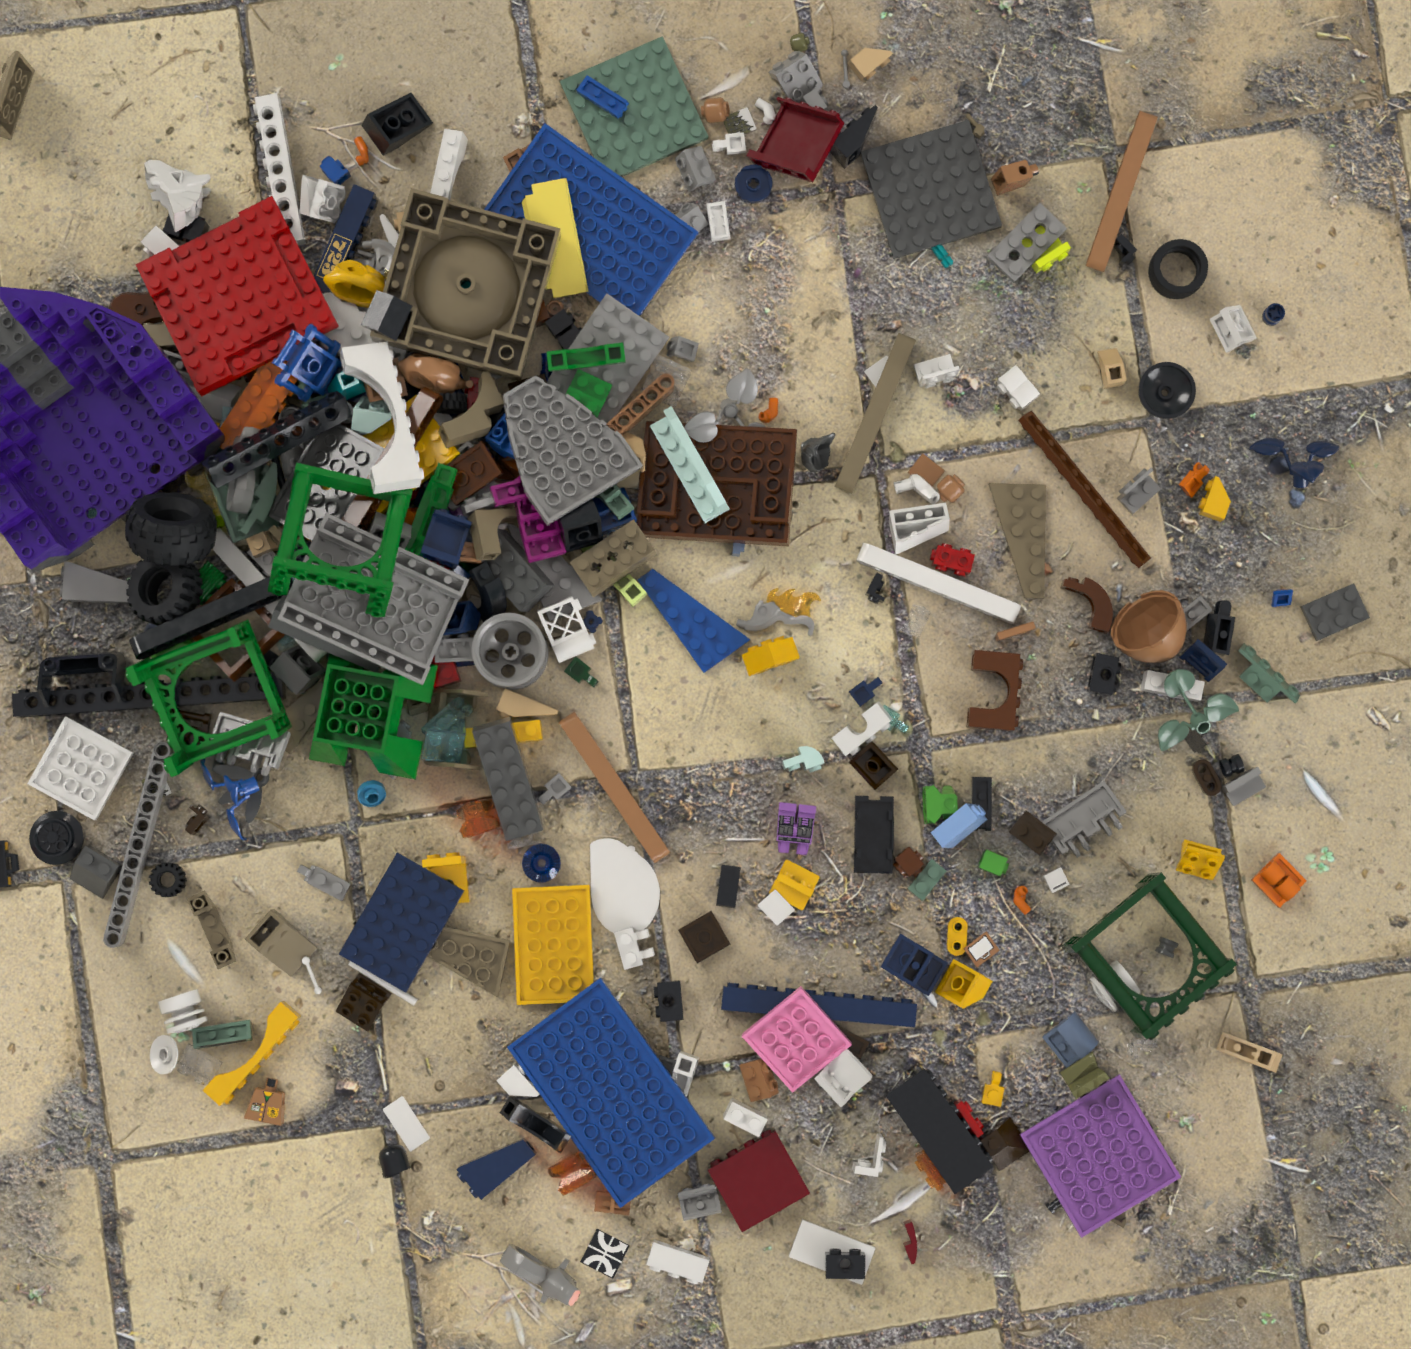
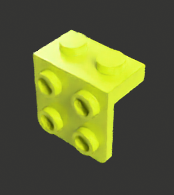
M1039 226L1035 231L1038 234L1045 233V228ZM1025 238L1022 240V245L1024 247H1031L1032 242L1030 239ZM1058 238L1031 267L1036 273L1041 270L1043 272L1053 266L1052 263L1057 260L1060 262L1068 256V252L1071 249L1068 242L1062 244Z

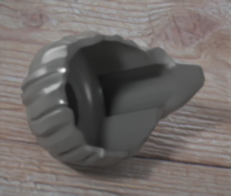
M835 433L819 438H810L801 444V461L803 466L810 472H819L828 466L830 445L835 438Z

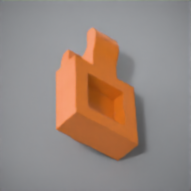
M1200 462L1194 465V471L1190 470L1179 484L1184 493L1191 498L1204 484L1202 479L1210 471L1207 465L1202 466Z

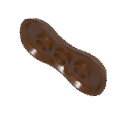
M148 291L143 293H121L114 297L109 304L110 310L141 325L144 323L164 322Z

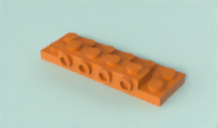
M272 361L258 368L220 427L225 436V441L220 445V448L225 449L233 445L234 439L241 435L244 427L262 429L273 425L276 422V419H274L276 413H281L286 406L284 401L287 396L292 397L294 394L285 387L275 384V378L278 374H281L282 369L274 365ZM291 375L288 378V381H290L293 384H296V382L298 381Z

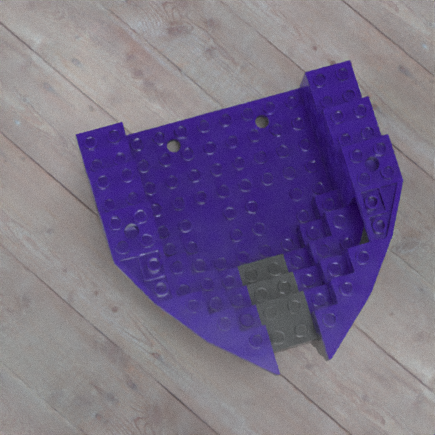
M0 287V299L9 310L0 316V533L6 538L24 566L32 570H44L47 567L68 561L84 553L95 545L91 539L117 520L122 519L126 522V514L130 511L133 502L138 498L157 493L182 474L190 478L203 469L201 462L206 460L207 457L216 454L220 445L224 443L225 436L189 384L140 323L101 305L60 293ZM159 464L160 471L153 474L151 472L152 466ZM96 509V517L90 519L88 517L89 510Z

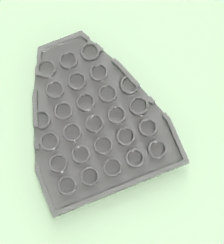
M535 375L503 395L508 437L525 495L548 526L640 470L643 465L618 431H613L606 425L605 421H600L596 418L592 411L574 397L556 390L557 387L545 383L543 379Z

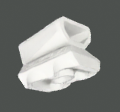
M303 175L300 214L336 223L341 214L340 203L343 202L346 195L345 186Z

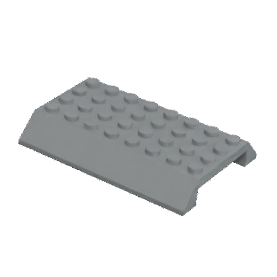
M325 513L309 549L315 556L329 564L354 566L369 560L379 549L382 538ZM399 547L392 582L394 583L385 618L373 617L365 613L370 594H359L353 590H342L335 586L319 585L316 582L301 581L295 578L277 620L423 685L431 668L429 666L469 579ZM305 555L303 562H307L309 560V557L307 555ZM372 563L371 565L376 567L378 563ZM365 568L361 570L363 576L373 577L370 570Z

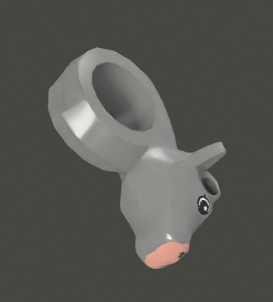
M509 1244L504 1251L500 1262L506 1268L525 1280L541 1286L543 1295L540 1302L545 1304L549 1297L568 1306H573L576 1303L581 1292L576 1287L575 1279L565 1271L570 1262L568 1259H565L557 1268H549L539 1259L513 1244Z

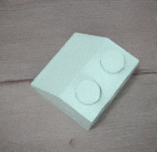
M362 396L353 408L351 430H355L359 434H367L391 420L392 415L385 401L369 402L368 397Z

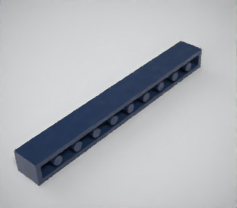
M727 982V986H723L721 1010L767 1014L797 989L785 988V991H778V987L774 986L758 989V985L747 984L745 988L739 987V983ZM805 989L831 1020L915 1027L917 1004L913 1003V999L901 998V1002L893 1001V997L882 996V1000L874 999L873 995H863L862 998H855V994L843 993V996H835L836 992L824 991V995L816 994V990Z

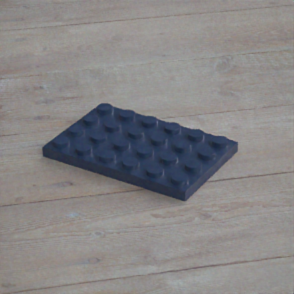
M397 852L339 955L407 993L465 890Z

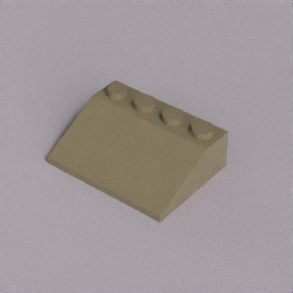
M16 50L8 57L7 63H4L2 68L3 75L0 81V137L12 140L35 72L23 55Z

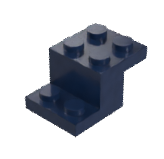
M900 933L880 967L929 996L947 967L948 962Z

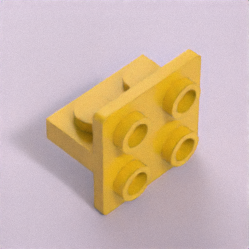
M1184 839L1181 848V858L1176 866V871L1213 880L1225 859V855L1221 854L1222 849Z
M785 860L769 894L777 890L790 905L804 910L820 876L789 860Z

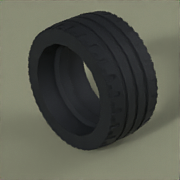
M1186 239L1171 240L1159 247L1152 256L1148 269L1149 280L1152 287L1166 298L1183 299L1189 297L1204 283L1208 273V260L1202 248L1196 243ZM1172 252L1182 253L1193 261L1196 268V276L1189 285L1175 286L1163 277L1160 263L1167 254Z

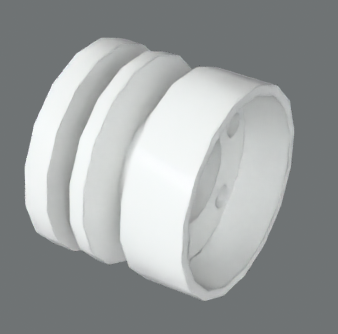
M1117 960L1109 964L1132 991L1138 994L1141 993L1134 980ZM1095 977L1090 978L1089 981L1093 991L1099 1000L1112 1012H1116L1118 1008L1114 1003L1115 999L1101 982L1099 983Z
M198 989L158 1002L161 1014L171 1013L172 1016L164 1021V1024L174 1022V1027L166 1029L167 1034L181 1033L196 1028L203 1022L208 1021L206 1016L197 1018L196 1014L204 1012V1009H194V1005L201 1002Z

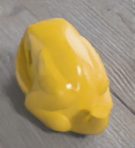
M346 260L336 264L330 274H326L323 278L324 283L334 296L365 308H369L376 290L383 292L385 286V277L379 271L354 260Z

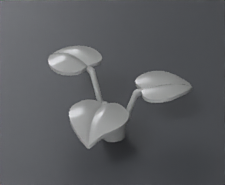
M748 368L735 375L727 383L726 393L729 398L721 402V410H719L717 420L715 421V415L709 411L696 414L684 426L688 436L698 442L711 441L717 435L718 429L716 425L719 424L723 414L727 418L734 417L740 426H744L737 416L738 408L736 404H739L740 401L749 404L756 398L758 393L757 381ZM758 422L748 425L749 427H766Z

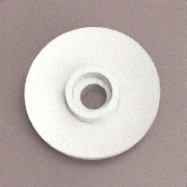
M161 1035L152 1043L150 1062L157 1073L168 1074L177 1064L178 1048L172 1037Z

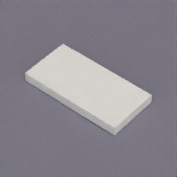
M802 1219L789 1257L825 1271V1252H829V1249H841V1252H849V1249H861V1252L865 1253L866 1276L875 1247ZM843 1259L840 1262L842 1268H847L850 1265V1260ZM847 1279L860 1285L864 1281V1279Z

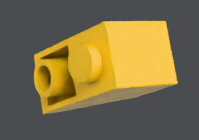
M1215 476L1207 481L1205 486L1207 493L1205 498L1202 497L1198 508L1201 509L1200 515L1221 522L1226 517L1231 501L1220 478Z

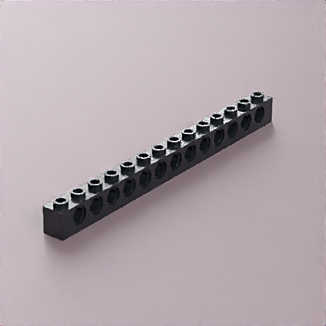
M270 672L280 698L286 699L285 683L277 678L273 672ZM250 673L248 677H240L235 682L230 678L222 679V676H210V680H203V677H193L191 681L184 682L183 678H178L175 686V702L177 707L265 701L267 698L264 691L260 689L261 684L256 673ZM159 680V681H160L162 684H164V685H170V684H171V682H170V683H164V680ZM145 681L136 686H126V683H124L122 702H118L116 695L112 702L107 700L108 694L114 693L113 688L107 687V684H95V688H88L87 685H78L76 689L68 690V687H56V691L50 692V699L55 696L57 703L51 706L49 701V707H44L38 691L30 692V689L18 690V693L12 694L13 717L17 718L153 708L152 698L148 700L145 696ZM244 683H248L250 686L246 693L241 691V686ZM225 684L230 685V691L227 694L222 692V687ZM209 685L211 687V692L209 695L205 696L203 694V688ZM191 687V695L185 697L184 689ZM129 691L134 692V698L131 701H128L126 698ZM94 693L96 699L93 703L90 704L88 701V697L90 694ZM75 695L76 702L73 705H71L69 703L70 696ZM36 697L38 704L33 708L31 700Z

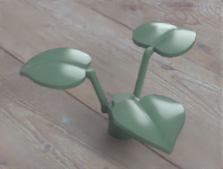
M1186 669L1172 671L1164 681L1165 693L1171 698L1181 694L1193 714L1190 717V723L1185 721L1179 723L1178 720H1170L1160 727L1158 731L1160 750L1165 751L1184 740L1189 733L1188 727L1191 730H1196L1199 734L1207 733L1211 728L1210 722L1221 721L1229 715L1238 712L1237 704L1228 695L1219 693L1207 700V707L1203 708L1204 714L1196 712L1184 693L1194 686L1195 677L1193 673Z

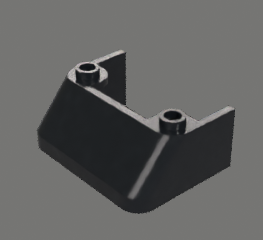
M115 651L57 655L44 659L40 664L37 691L44 707H49L52 676L112 672L111 685L118 702H122L126 668L125 657L121 652Z

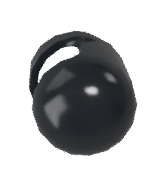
M393 1144L384 1147L380 1151L379 1162L383 1178H391L411 1168L403 1146Z

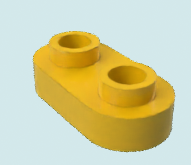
M961 917L950 919L947 926L946 947L948 952L954 956L962 955L965 952L964 948L967 946L968 926L967 922ZM956 923L961 924V929L958 931L955 929ZM956 942L960 944L958 950H955L953 947Z

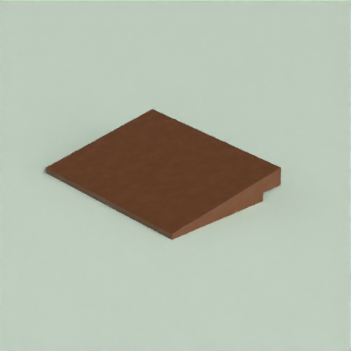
M646 421L644 436L646 453L645 471L640 474L636 512L638 515L637 525L646 538L789 547L797 429L716 425L718 429L717 435L709 442H698L689 436L730 508L728 511L704 523L650 427L655 422Z

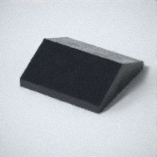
M376 290L361 326L397 341L413 306L393 295Z

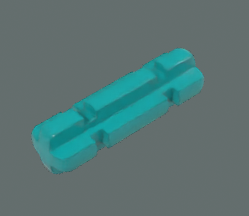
M936 245L931 248L938 260L941 259V264L944 268L953 264V260L950 256H947L948 253L942 245Z

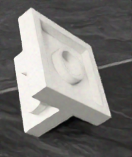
M1241 305L1225 307L1220 310L1219 314L1210 318L1226 353L1244 343L1257 339Z

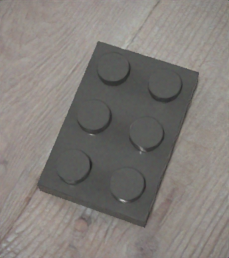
M1354 583L1300 606L1316 641L1370 618Z

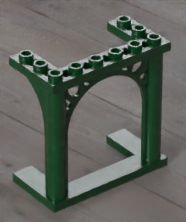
M1162 872L1146 875L1134 885L1137 888L1136 891L1084 934H1075L1061 946L1065 952L1077 953L1132 1021L1134 1028L1130 1032L1133 1036L1145 1040L1154 1039L1159 1034L1158 1030L1163 1026L1166 1028L1175 1021L1173 1018L1176 1015L1184 1014L1189 1009L1188 1005L1193 1001L1196 1003L1205 996L1203 993L1206 990L1214 989L1219 984L1218 980L1223 976L1226 978L1235 971L1233 968L1237 965L1232 958H1227L1164 882L1166 877ZM1149 892L1185 934L1193 955L1191 972L1185 983L1175 992L1156 998L1145 997L1132 991L1091 943V940ZM1201 952L1202 957L1205 955L1207 959H1198V953ZM1205 963L1209 965L1204 969L1206 974L1198 972L1197 966L1199 964ZM1195 976L1203 978L1202 980H1197L1196 984L1193 982ZM1181 990L1185 991V994L1183 996L1180 995ZM1142 1000L1146 1001L1144 1010L1142 1009L1143 1006L1139 1003ZM1169 1000L1171 1004H1168L1165 1010L1163 1003ZM1153 1002H1157L1160 1007L1159 1014L1155 1017L1150 1013V1006Z

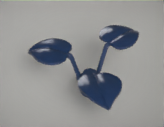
M1265 438L1249 447V450L1262 455H1275L1281 451L1287 462L1290 475H1293V486L1296 488H1305L1309 485V482L1314 483L1315 479L1323 472L1324 465L1320 462L1312 461L1314 456L1325 458L1339 450V445L1330 442H1312L1306 447V451L1311 453L1308 461L1296 462L1291 465L1287 452L1283 448L1285 443L1282 440Z

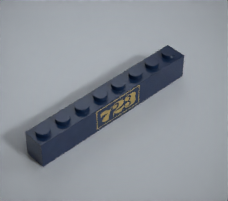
M355 184L351 189L314 274L322 294L331 292L323 281L324 276L330 274L336 264L354 259L356 245L361 243L363 229L368 227L371 219L369 217L370 213L376 209L378 204L377 196L374 192Z

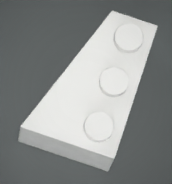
M946 502L889 511V526L895 555L949 531L950 518Z

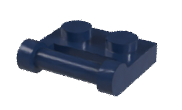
M1199 639L1179 656L1182 661L1185 660L1202 674L1207 682H1210L1227 665L1224 660Z

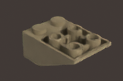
M275 909L270 910L245 938L259 953L290 977L303 965V957H310L317 949L311 941Z

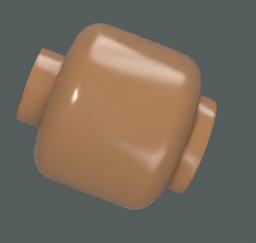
M722 97L708 98L705 100L704 106H701V115L705 117L708 123L724 122L729 117L730 108L728 101H725Z
M950 474L946 475L937 484L940 499L944 502L947 500L952 503L955 502L965 492V484L955 474L953 476Z

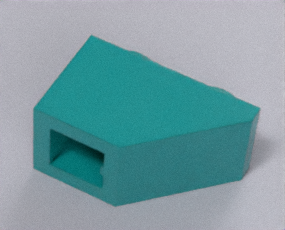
M344 371L336 374L327 388L329 393L338 391L346 400L366 392L363 381L344 374Z

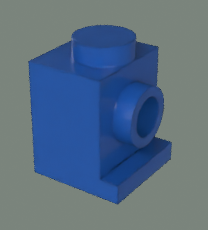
M327 156L322 160L320 168L332 183L341 185L351 177L349 171L338 159L335 161L332 157Z

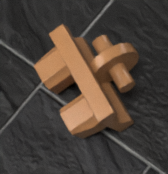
M596 1191L594 1211L629 1215L631 1201L620 1208L609 1192Z

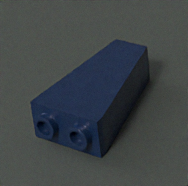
M524 1137L460 1165L456 1169L458 1171L457 1176L463 1183L467 1182L471 1187L469 1191L475 1198L479 1197L482 1200L534 1157L537 1152Z

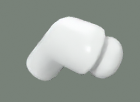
M758 98L755 106L764 111L763 122L772 124L776 117L774 107L763 99Z

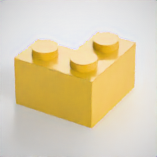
M784 636L773 639L774 642H772V639L761 642L760 647L755 645L747 648L748 652L742 654V658L748 675L760 674L774 667L800 659L793 637L784 638Z

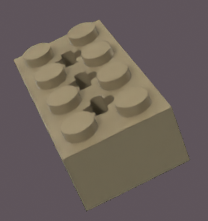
M633 519L572 560L570 564L594 598L657 556V554ZM630 545L633 549L629 551L626 547ZM616 556L617 560L613 562L610 558ZM598 566L601 571L597 572L594 568Z

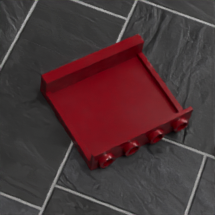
M777 97L776 100L781 104L775 120H773L758 150L749 149L746 156L753 164L813 183L845 123L840 118V114L834 110L826 111L819 106L812 107L802 101L797 103L788 97L785 99Z
M768 1129L760 1134L761 1138L755 1141L754 1139L748 1140L743 1144V1148L738 1151L736 1148L726 1153L727 1157L722 1160L720 1158L713 1160L709 1163L710 1167L707 1168L741 1232L746 1231L810 1194L776 1130L771 1131Z

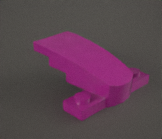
M520 476L514 479V481L490 486L495 507L515 503L519 530L528 563L566 554L558 521L556 520L548 526L525 495Z

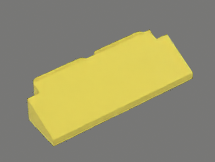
M567 178L532 184L533 194L526 195L522 201L525 219L560 228L561 232L546 290L552 289L553 298H563L589 292Z

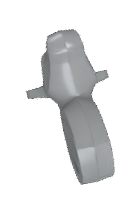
M244 427L241 435L234 439L233 445L241 442L245 437L258 433L260 429ZM254 469L229 482L226 498V508L228 511L241 514L248 513L254 495Z

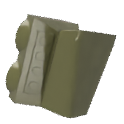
M1093 1052L1060 1072L1076 1100L1110 1081L1107 1073L1098 1067Z

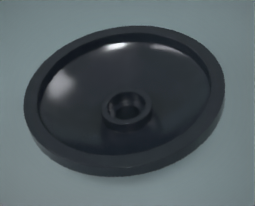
M1161 362L1151 366L1143 374L1138 386V395L1141 404L1150 414L1162 419H1172L1181 416L1192 406L1196 395V386L1192 375L1183 366L1173 362ZM1161 391H1167V396H1163Z

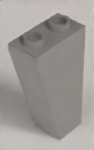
M64 561V566L61 568L63 585L60 586L62 600L67 602L128 604L127 599L129 596L126 595V589H128L129 585H127V581Z

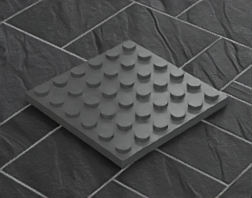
M969 120L860 152L893 259L1002 227Z

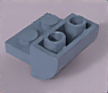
M1075 1011L1042 1037L1066 1068L1085 1057L1099 1043Z

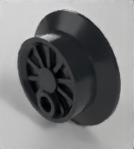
M51 811L40 816L34 822L29 835L30 846L35 856L41 861L52 865L65 864L74 859L80 852L84 841L81 824L74 816L64 811Z

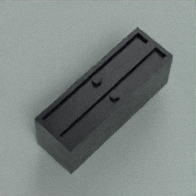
M922 1067L885 1095L953 1193L957 1194L992 1169L991 1163L994 1160L986 1150H981L979 1146L982 1143L975 1134L971 1135L969 1133L970 1126L963 1117L959 1119L956 1114L959 1112L952 1101L948 1103L945 1099L947 1093L942 1086H936L933 1082L936 1078L930 1069L925 1070Z

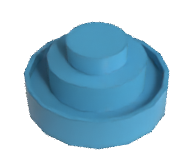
M375 780L362 783L357 790L359 802L367 807L381 804L386 797L385 787L382 783Z

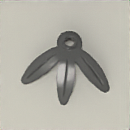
M223 764L213 766L214 772L221 776L227 775L230 779L246 780L251 777L256 779L259 791L249 795L250 798L247 800L245 812L246 822L251 823L259 811L262 800V787L269 782V774L263 776L262 781H258L257 776L261 774L262 768L253 773L235 765ZM228 791L218 800V803L221 805L233 802Z

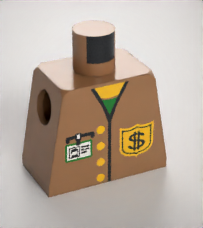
M267 1077L265 1088H255L244 1119L279 1126L284 1124L285 1092L276 1090L278 1079Z

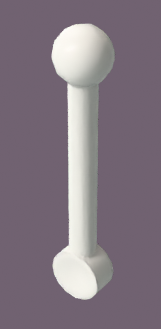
M305 956L302 959V963L307 967L315 987V994H320L322 989L318 987L310 967V958Z

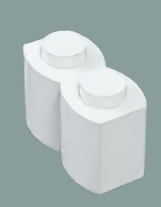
M1016 365L997 380L998 390L1003 395L1006 393L1010 398L1009 402L1013 408H1018L1020 411L1040 395L1035 386Z

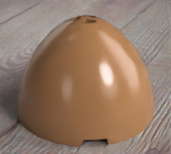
M1157 590L1141 594L1140 599L1132 604L1128 602L1114 618L1111 626V637L1115 646L1124 654L1140 662L1163 663L1172 659L1179 653L1186 638L1187 621L1183 607L1178 598L1168 591Z

